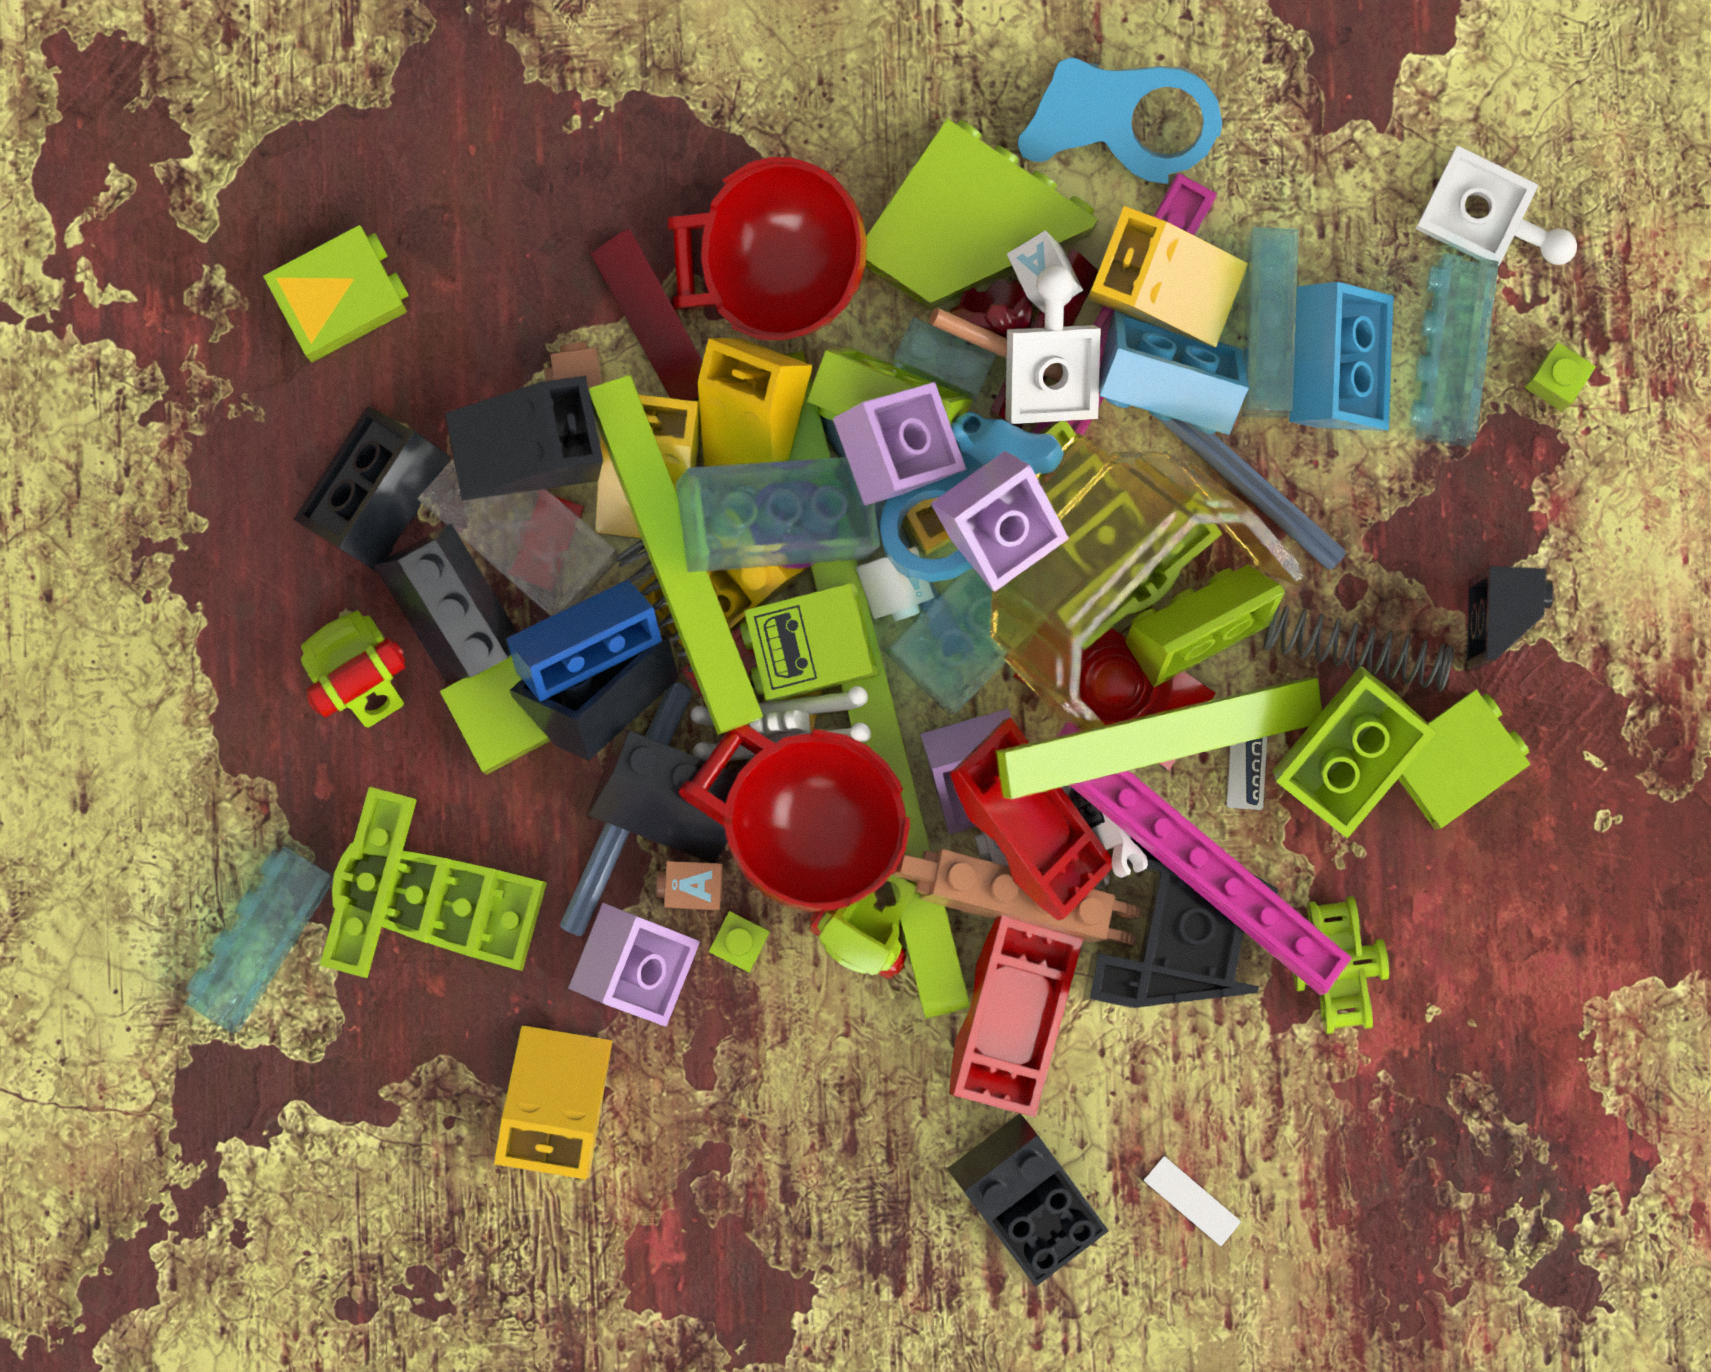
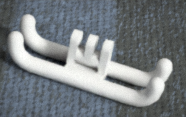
M854 686L848 692L785 699L775 702H761L758 704L763 717L758 721L750 723V727L774 743L784 737L810 733L809 715L859 708L867 703L868 693L864 688ZM697 706L693 708L691 718L695 723L714 726L707 707ZM856 723L852 728L829 731L846 734L862 743L867 742L871 737V731L864 723ZM697 743L694 746L693 753L695 757L707 760L718 743ZM740 745L729 761L751 759L755 754Z

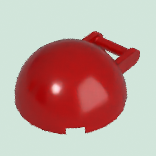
M768 157L749 162L722 180L726 184L711 201L709 213L667 218L668 230L673 231L677 284V296L672 297L674 310L717 307L718 313L733 325L731 329L759 340L782 341L812 334L830 324L847 308L859 288L866 266L867 238L864 222L853 197L828 172L814 164L793 157ZM704 229L701 262L709 293L695 294L691 230Z
M748 725L725 732V735L692 782L685 781L679 790V794L684 800L724 826L732 857L746 879L765 896L786 907L809 912L834 911L859 902L879 889L895 872L907 846L910 817H906L905 806L901 796L903 787L887 762L868 745L846 734L812 729L811 733L784 737L774 743ZM742 745L755 754V756L739 772L729 791L727 801L724 803L709 793L708 790L737 748Z

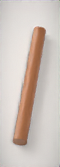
M940 308L933 310L929 319L930 325L1007 359L1006 338ZM1053 363L1045 369L1043 375L1059 382L1063 369L1060 363Z

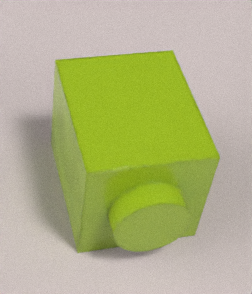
M1557 342L1548 350L1524 388L1563 412L1572 405L1596 366L1560 342Z

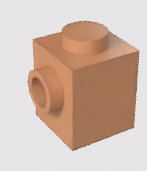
M571 343L560 346V353L550 354L552 367L544 368L545 381L586 376L588 388L603 384L597 350L595 347L587 349V343Z

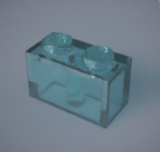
M912 317L894 356L893 365L973 398L972 402L976 403L992 369L996 354Z

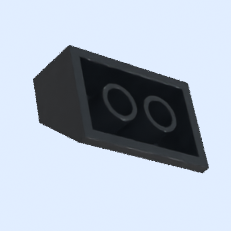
M367 406L297 513L294 521L377 572L374 565L390 556L394 544L407 524L416 516L418 507L433 484L440 479L443 469L451 457L414 430Z
M451 523L374 565L445 682L471 678L509 658L511 653L506 638L518 633Z
M1489 566L1468 580L1466 671H1476L1497 660L1545 615V608H1551L1553 602V582L1546 580V568Z
M660 634L662 642L541 702L522 679L510 689L512 698L555 746L590 761L679 679L669 639Z
M622 730L616 736L586 815L709 863H715L728 843L724 826L688 803L679 794V790L684 782H692L706 760L635 732ZM723 768L708 792L726 803L729 791L739 773Z

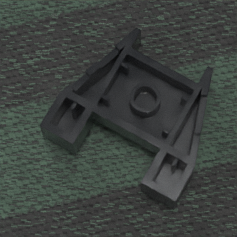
M1130 836L1131 840L1144 852L1147 858L1148 865L1143 871L1156 873L1139 961L1092 953L1083 999L1127 1008H1140L1258 993L1259 986L1234 981L1244 931ZM1127 859L1128 867L1133 868V864ZM1254 875L1268 888H1270L1274 893L1277 894L1278 888Z

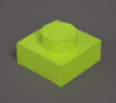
M729 911L709 952L750 973L770 931Z

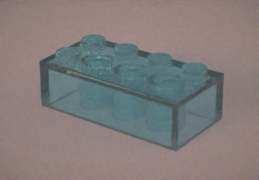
M847 457L687 468L676 482L687 572L866 559L880 546L875 505L872 503L864 506Z
M1053 551L995 592L971 568L954 578L891 642L884 652L948 715L956 714L1083 581Z

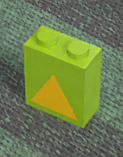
M361 225L263 276L305 356L311 363L407 312L402 300L409 295L396 272L388 276L380 261L388 257L376 233L367 236Z

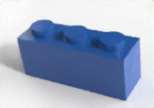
M629 579L506 638L516 673L540 702L662 642L652 605Z

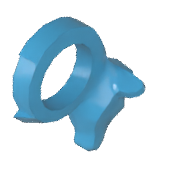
M1070 57L1058 62L1053 79L1044 92L1035 116L1019 136L1018 147L1024 158L1033 162H1044L1059 151L1102 141L1107 144L1115 157L1132 174L1147 181L1168 184V174L1188 170L1208 155L1217 136L1220 137L1222 118L1218 100L1206 81L1186 68L1178 66H1153L1103 70L1099 69L1097 63H1086L1080 59ZM1163 87L1182 89L1193 96L1201 107L1203 115L1201 132L1193 144L1180 152L1172 154L1156 153L1143 146L1135 136L1131 123L1133 110L1140 99L1150 91Z
M970 411L959 416L956 422H953L950 426L967 470L905 494L889 498L883 507L880 521L884 553L895 569L908 579L914 577L929 582L954 579L973 568L959 550L947 557L933 560L918 557L908 551L900 538L903 518L912 507L921 501L939 498L1004 451L1029 464L1035 475L1054 471L1061 463L1064 455L1061 445L1051 434L1026 432L1004 420L986 419Z

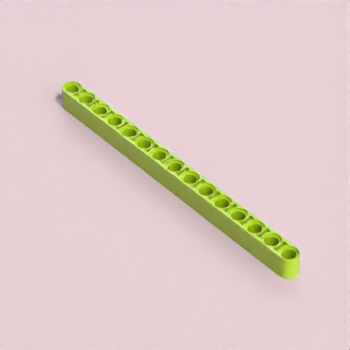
M803 350L784 354L806 363ZM809 378L786 473L788 479L803 480L820 489L829 499L836 513L837 536L834 545L823 559L810 567L817 592L849 583L856 585L858 588L879 675L840 686L842 692H848L852 687L860 686L868 693L866 704L859 708L847 710L850 725L852 728L856 723H864L869 727L871 737L864 744L868 745L882 757L899 779L903 787L901 796L905 806L906 817H910L907 846L903 855L922 859L924 851L931 850L866 595L856 569L858 564L821 418L817 413L818 407L807 402L812 388L811 379ZM890 881L895 902L897 903L900 899V890L895 883ZM915 892L900 917V922L925 1019L969 1009L968 995L945 906L926 902L920 899L921 893Z

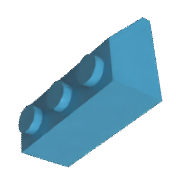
M1341 282L1294 287L1292 350L1290 354L1289 422L1315 428L1389 430L1394 296Z
M1114 310L1099 370L1100 396L1105 397L1109 403L1118 407L1127 408L1131 405L1148 410L1151 415L1161 420L1170 421L1174 418L1191 423L1194 428L1204 433L1212 434L1218 431L1230 435L1249 389L1243 349L1218 342L1215 349Z

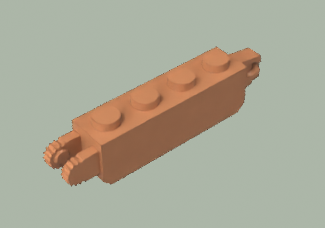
M945 849L936 852L926 850L923 853L922 859L903 855L893 873V876L917 882L915 892L921 893L920 899L926 902L991 919H996L997 916H1005L1082 938L1085 943L1103 941L1125 947H1133L1135 945V935L1127 931L1111 929L1109 924L1111 914L1127 920L1140 919L1142 908L1117 901L1114 894L1092 889L1065 919L1057 921L1014 883L1010 868L1005 865Z

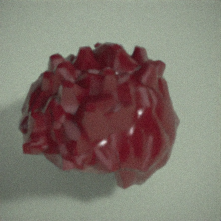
M1003 279L1002 281H995L983 292H977L975 287L964 291L959 304L950 309L949 313L1007 339V330L1028 329L1032 327L1033 305L1032 301L1027 298L1022 285L1017 280L1009 283ZM953 335L954 340H961V338ZM965 340V345L973 348L978 347Z

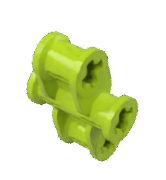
M1354 896L1346 897L1345 902L1317 905L1315 901L1307 902L1308 921L1352 957L1326 994L1320 995L1321 1017L1325 1033L1333 1034L1335 1028L1362 1025L1365 1029L1372 1028L1373 1015L1366 978L1378 976L1381 980L1389 979L1388 956L1384 940L1375 939L1374 944L1361 946L1359 916ZM1338 916L1343 918L1341 921L1324 922L1325 918ZM1357 960H1372V962L1368 964H1353V962ZM1292 972L1296 991H1304L1305 986H1308V984ZM1355 1008L1354 1012L1337 1014V1010Z

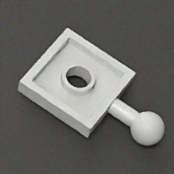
M1458 145L1455 147L1415 228L1495 268L1499 267L1514 235L1540 247L1545 260L1555 265L1569 262L1577 250L1576 239L1569 231L1558 228L1547 232L1522 219L1539 186L1538 184ZM1473 195L1483 197L1489 205L1488 215L1480 219L1471 217L1465 209L1466 199Z
M1051 265L1044 268L1037 278V290L1046 300L1045 328L1007 330L1005 420L1011 424L1098 419L1100 328L1095 325L1063 327V300L1073 290V278L1066 268L1059 265ZM1060 363L1063 369L1061 379L1055 385L1046 386L1043 382L1045 369L1050 364Z

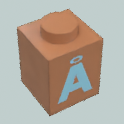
M667 861L666 871H658L656 898L665 899L664 908L721 911L723 864Z

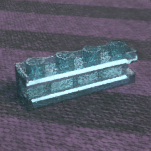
M1253 227L1247 237L1246 262L1248 265L1246 268L1243 355L1249 389L1241 406V417L1287 418L1288 414L1293 411L1299 229Z
M1444 254L1438 261L1437 266L1431 265L1428 274L1427 292L1434 293L1432 311L1425 310L1422 320L1421 337H1427L1428 342L1426 355L1419 354L1415 381L1422 382L1420 400L1413 399L1409 425L1416 427L1415 439L1469 447L1476 441L1499 261L1480 259L1477 263L1462 261L1463 256Z
M284 846L280 853L273 850L260 870V874L265 877L255 892L249 889L242 897L235 910V913L240 915L231 931L226 928L222 930L211 947L210 952L214 953L215 957L206 970L200 967L186 987V991L191 995L185 1004L231 1033H239L333 883L334 875L315 865L289 847Z

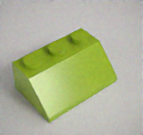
M853 347L830 349L824 353L807 402L819 407L817 412L819 415L834 421V417L863 402L934 383V381ZM935 382L951 425L953 422H956L959 416L969 410L973 398Z
M1248 564L1236 571H1233L1232 568L1224 569L1214 575L1206 587L1196 592L1193 588L1186 589L1176 595L1170 601L1171 605L1158 612L1151 608L1139 614L1131 622L1132 625L1125 643L1153 687H1156L1269 627L1285 593L1282 586Z
M1360 665L1272 771L1275 781L1348 838L1437 732L1396 693Z

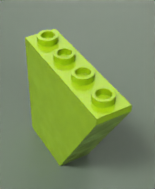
M947 118L867 234L865 267L928 310H932L962 296L964 291L970 290L971 287L977 289L1015 271L1007 253L1045 230L1063 248L1090 236L1098 222V219L1092 215L1094 209L1076 196H1072L1069 200L1055 191L1056 183L1043 173L1035 170L1031 175L1017 165L1019 159L1009 150L999 145L993 149L979 140L982 136L981 133L967 122L959 120L955 124Z

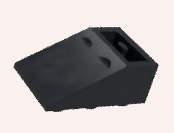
M586 376L539 382L445 413L462 501L596 482L599 480L603 457Z
M1020 1113L947 1168L1035 1286H1038L1109 1231L1038 1134Z

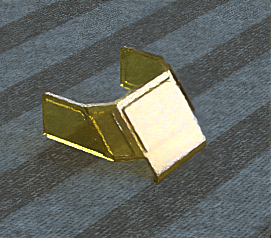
M1077 433L1062 448L1064 455L1056 469L1047 474L1036 475L1069 539L995 592L992 590L990 637L1006 653L1003 657L1004 660L1065 724L1070 721L1083 731L1104 726V724L1079 698L1081 645L1196 524L1219 523L1249 558L1267 574L1297 586L1305 580V577L1299 571L1301 565L1252 509L1191 462L1186 464L1177 456L1167 451L1112 452L1109 455L1084 435Z

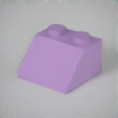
M935 382L863 402L833 418L864 506L905 494L967 470Z
M1007 451L995 457L931 503L951 541L994 592L1069 539L1031 466Z
M1008 708L920 734L949 834L977 827L969 821L955 790L950 773L1004 719L1011 717Z
M602 903L568 989L666 1027L700 941Z

